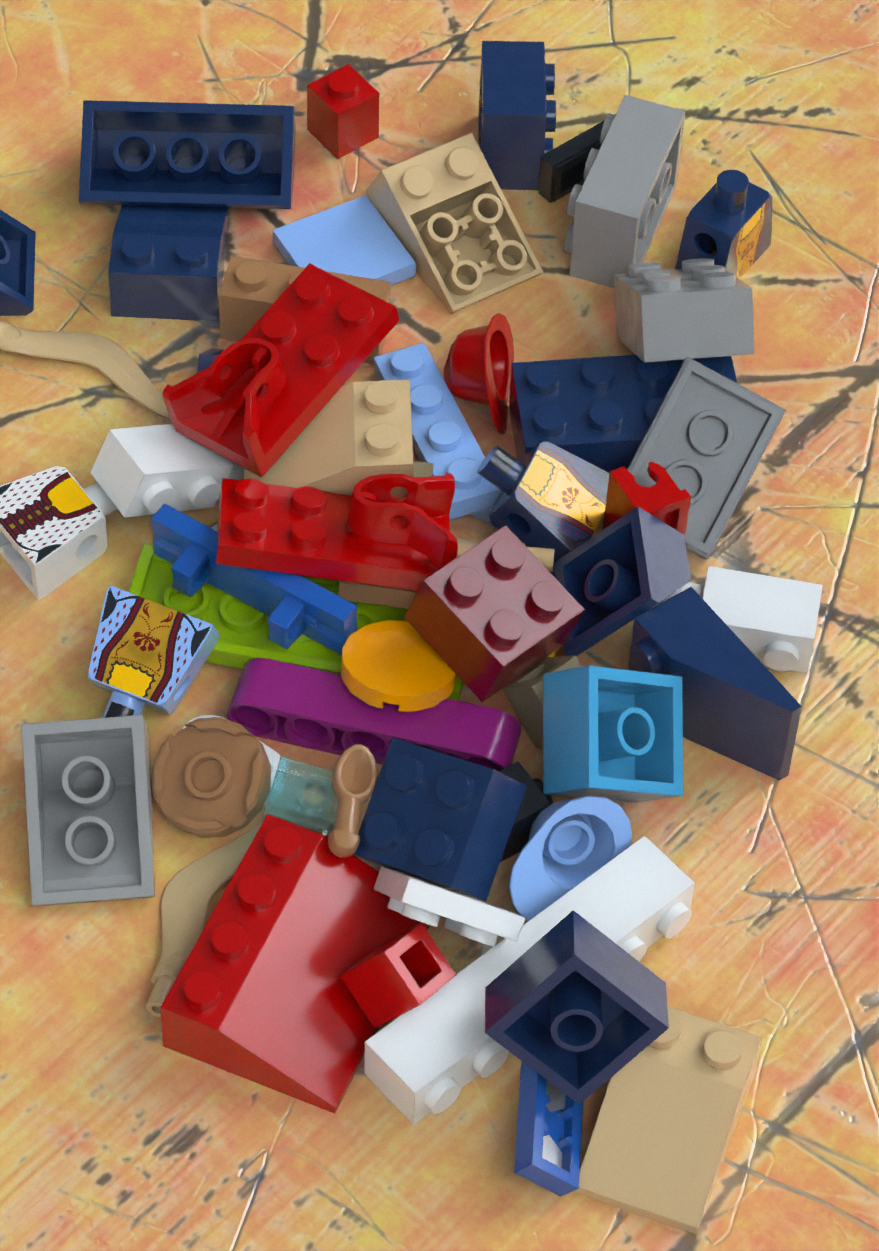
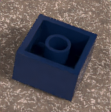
M482 41L478 142L501 190H539L541 156L553 149V138H545V133L555 132L556 100H546V95H554L555 64L545 63L544 42Z
M392 738L358 832L360 842L354 854L388 869L486 901L527 785L494 769Z
M574 910L485 987V1033L578 1104L582 1103L669 1029L666 982Z

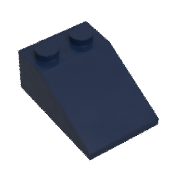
M122 205L113 232L108 270L111 316L218 321L219 292L223 282L230 208Z
M689 587L635 617L628 670L682 677L683 737L777 780L788 776L802 706L692 587Z

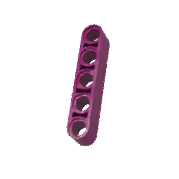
M265 658L250 659L244 663L226 714L228 720L241 724L255 737L331 754L341 755L354 744H362L370 750L376 764L381 765L384 763L392 738H396L500 771L512 764L522 731L520 723L507 712L448 698L434 707L415 712L398 711L399 705L383 702V709L368 705L353 695L339 674Z

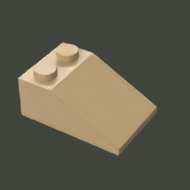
M410 379L357 381L343 385L262 478L244 468V479H255L264 484L293 488L307 486L319 489L322 492L352 496L354 486L360 480L369 476L403 473L414 477ZM395 487L390 493L394 497L400 498L404 497L408 491L404 487Z
M668 1006L669 1029L611 1077L580 1169L579 1189L574 1192L697 1234L755 1075L762 1037Z

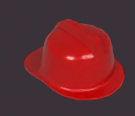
M497 313L491 318L489 325L467 329L457 335L450 347L444 367L443 379L450 392L456 397L488 405L494 425L498 433L503 435L507 430L508 394L510 390L511 364L514 363V346L508 320L504 315Z

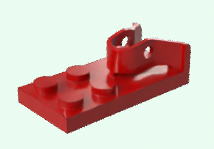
M309 263L243 338L221 352L214 359L210 367L174 386L166 385L163 390V400L175 431L262 478L400 321L396 306Z
M447 472L445 476L411 477L403 473L373 475L360 480L354 486L352 496L322 492L319 489L307 486L293 488L264 484L255 479L235 480L222 478L218 509L216 564L418 591L424 579L456 559L458 541L450 532L449 520L455 491V478ZM395 487H404L408 491L404 497L400 498L394 497L390 492Z

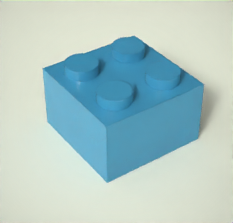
M589 665L543 674V794L570 797L591 795L606 797L614 801L636 803L683 796L682 677Z

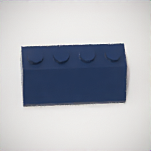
M83 100L79 203L291 209L296 135L294 106Z

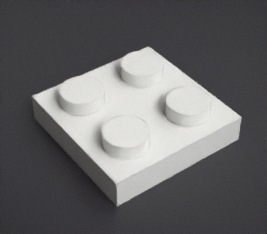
M383 866L380 868L373 888L390 897L388 909L435 927L438 925L440 916L446 917L444 928L493 947L498 936L517 942L525 921L524 917L495 905Z

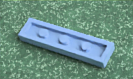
M425 343L373 357L374 373L378 381L410 379L413 449L420 462L433 463V476H445L447 472L455 478V491L449 520L493 507L502 490L477 473L485 456Z

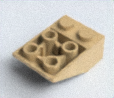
M472 133L381 170L365 191L374 207L416 262L417 273L451 314L543 273Z

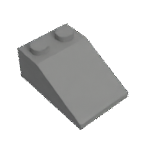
M135 715L22 724L32 906L154 898L152 778L149 730L144 716Z

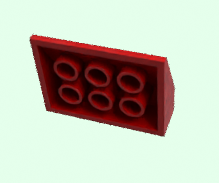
M267 814L160 1007L163 1046L335 1114L365 1056V1041L375 1035L379 1028L373 1027L340 975L377 946L420 923L424 925L427 931L430 925L403 916L401 913L387 908L390 897L373 889L379 874L377 870L354 855L346 858L335 856L328 847V837Z

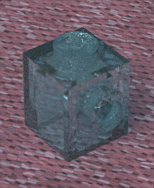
M280 756L262 823L266 815L270 814L328 837L329 832L334 827L338 799L334 795L331 786L332 771Z

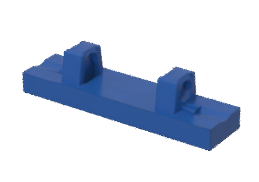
M165 503L151 518V527L154 533L153 552L156 556L173 564L171 571L173 572L172 586L174 589L192 597L207 582L268 615V639L277 645L288 649L303 634L342 655V648L352 633L357 631V606L300 575L216 564L217 531Z

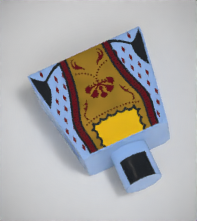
M109 585L88 670V679L95 686L112 693L102 718L141 715L145 706L171 715L176 710L219 640L220 633L214 625Z

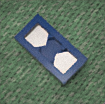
M522 1061L514 1173L561 1197L579 1189L583 1102L580 1104L576 1103Z

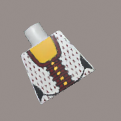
M55 466L0 486V554L33 595L40 600L104 554L108 547L105 516L116 511L117 507L98 482L83 489L65 467Z

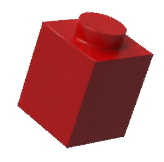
M349 64L307 85V130L337 159L379 138L380 93Z
M420 923L377 946L340 975V977L373 1027L377 1028L420 1006L453 979L456 973L424 925Z

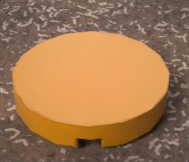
M385 620L365 625L352 633L342 648V681L353 695L368 705L383 709V702L399 705L398 711L415 712L434 707L451 695L455 687V680L458 677L408 621Z

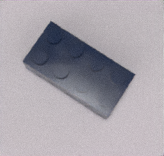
M636 355L512 363L509 411L517 460L519 461L540 441H548L608 473L621 467L627 469L684 359L643 362ZM732 356L693 359L737 383Z

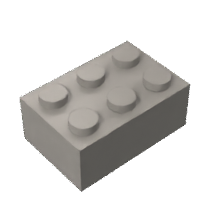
M625 95L616 115L607 114L600 136L601 148L600 150L591 149L584 169V179L586 180L583 186L579 184L574 185L568 202L567 215L574 217L564 244V252L571 254L569 276L614 288V274L629 273L628 265L643 263L677 186L685 111Z
M714 259L683 260L682 269L674 270L661 269V263L656 262L634 263L628 265L629 273L614 274L617 339L643 362L683 360L686 357L696 359L754 354L752 287L735 277V273L726 271L724 266L714 265Z

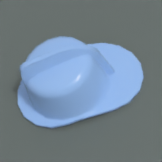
M587 795L573 800L567 799L552 803L540 812L532 824L529 841L521 850L511 870L509 890L512 904L520 916L524 917L527 921L531 920L630 847L632 841L631 824L621 806L606 797Z

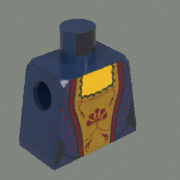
M726 170L721 172L717 177V183L692 208L686 218L675 269H682L683 260L714 259V265L724 266L726 271L735 273V277L741 279L771 245L772 196L770 193L750 183L748 177L741 171Z
M540 441L519 461L496 445L487 454L478 468L477 473L502 490L489 513L490 522L498 530L506 525L522 543H525L526 547L555 549L554 562L590 539L605 512L610 473L548 441ZM553 566V572H550V573L555 577V574H554V566Z

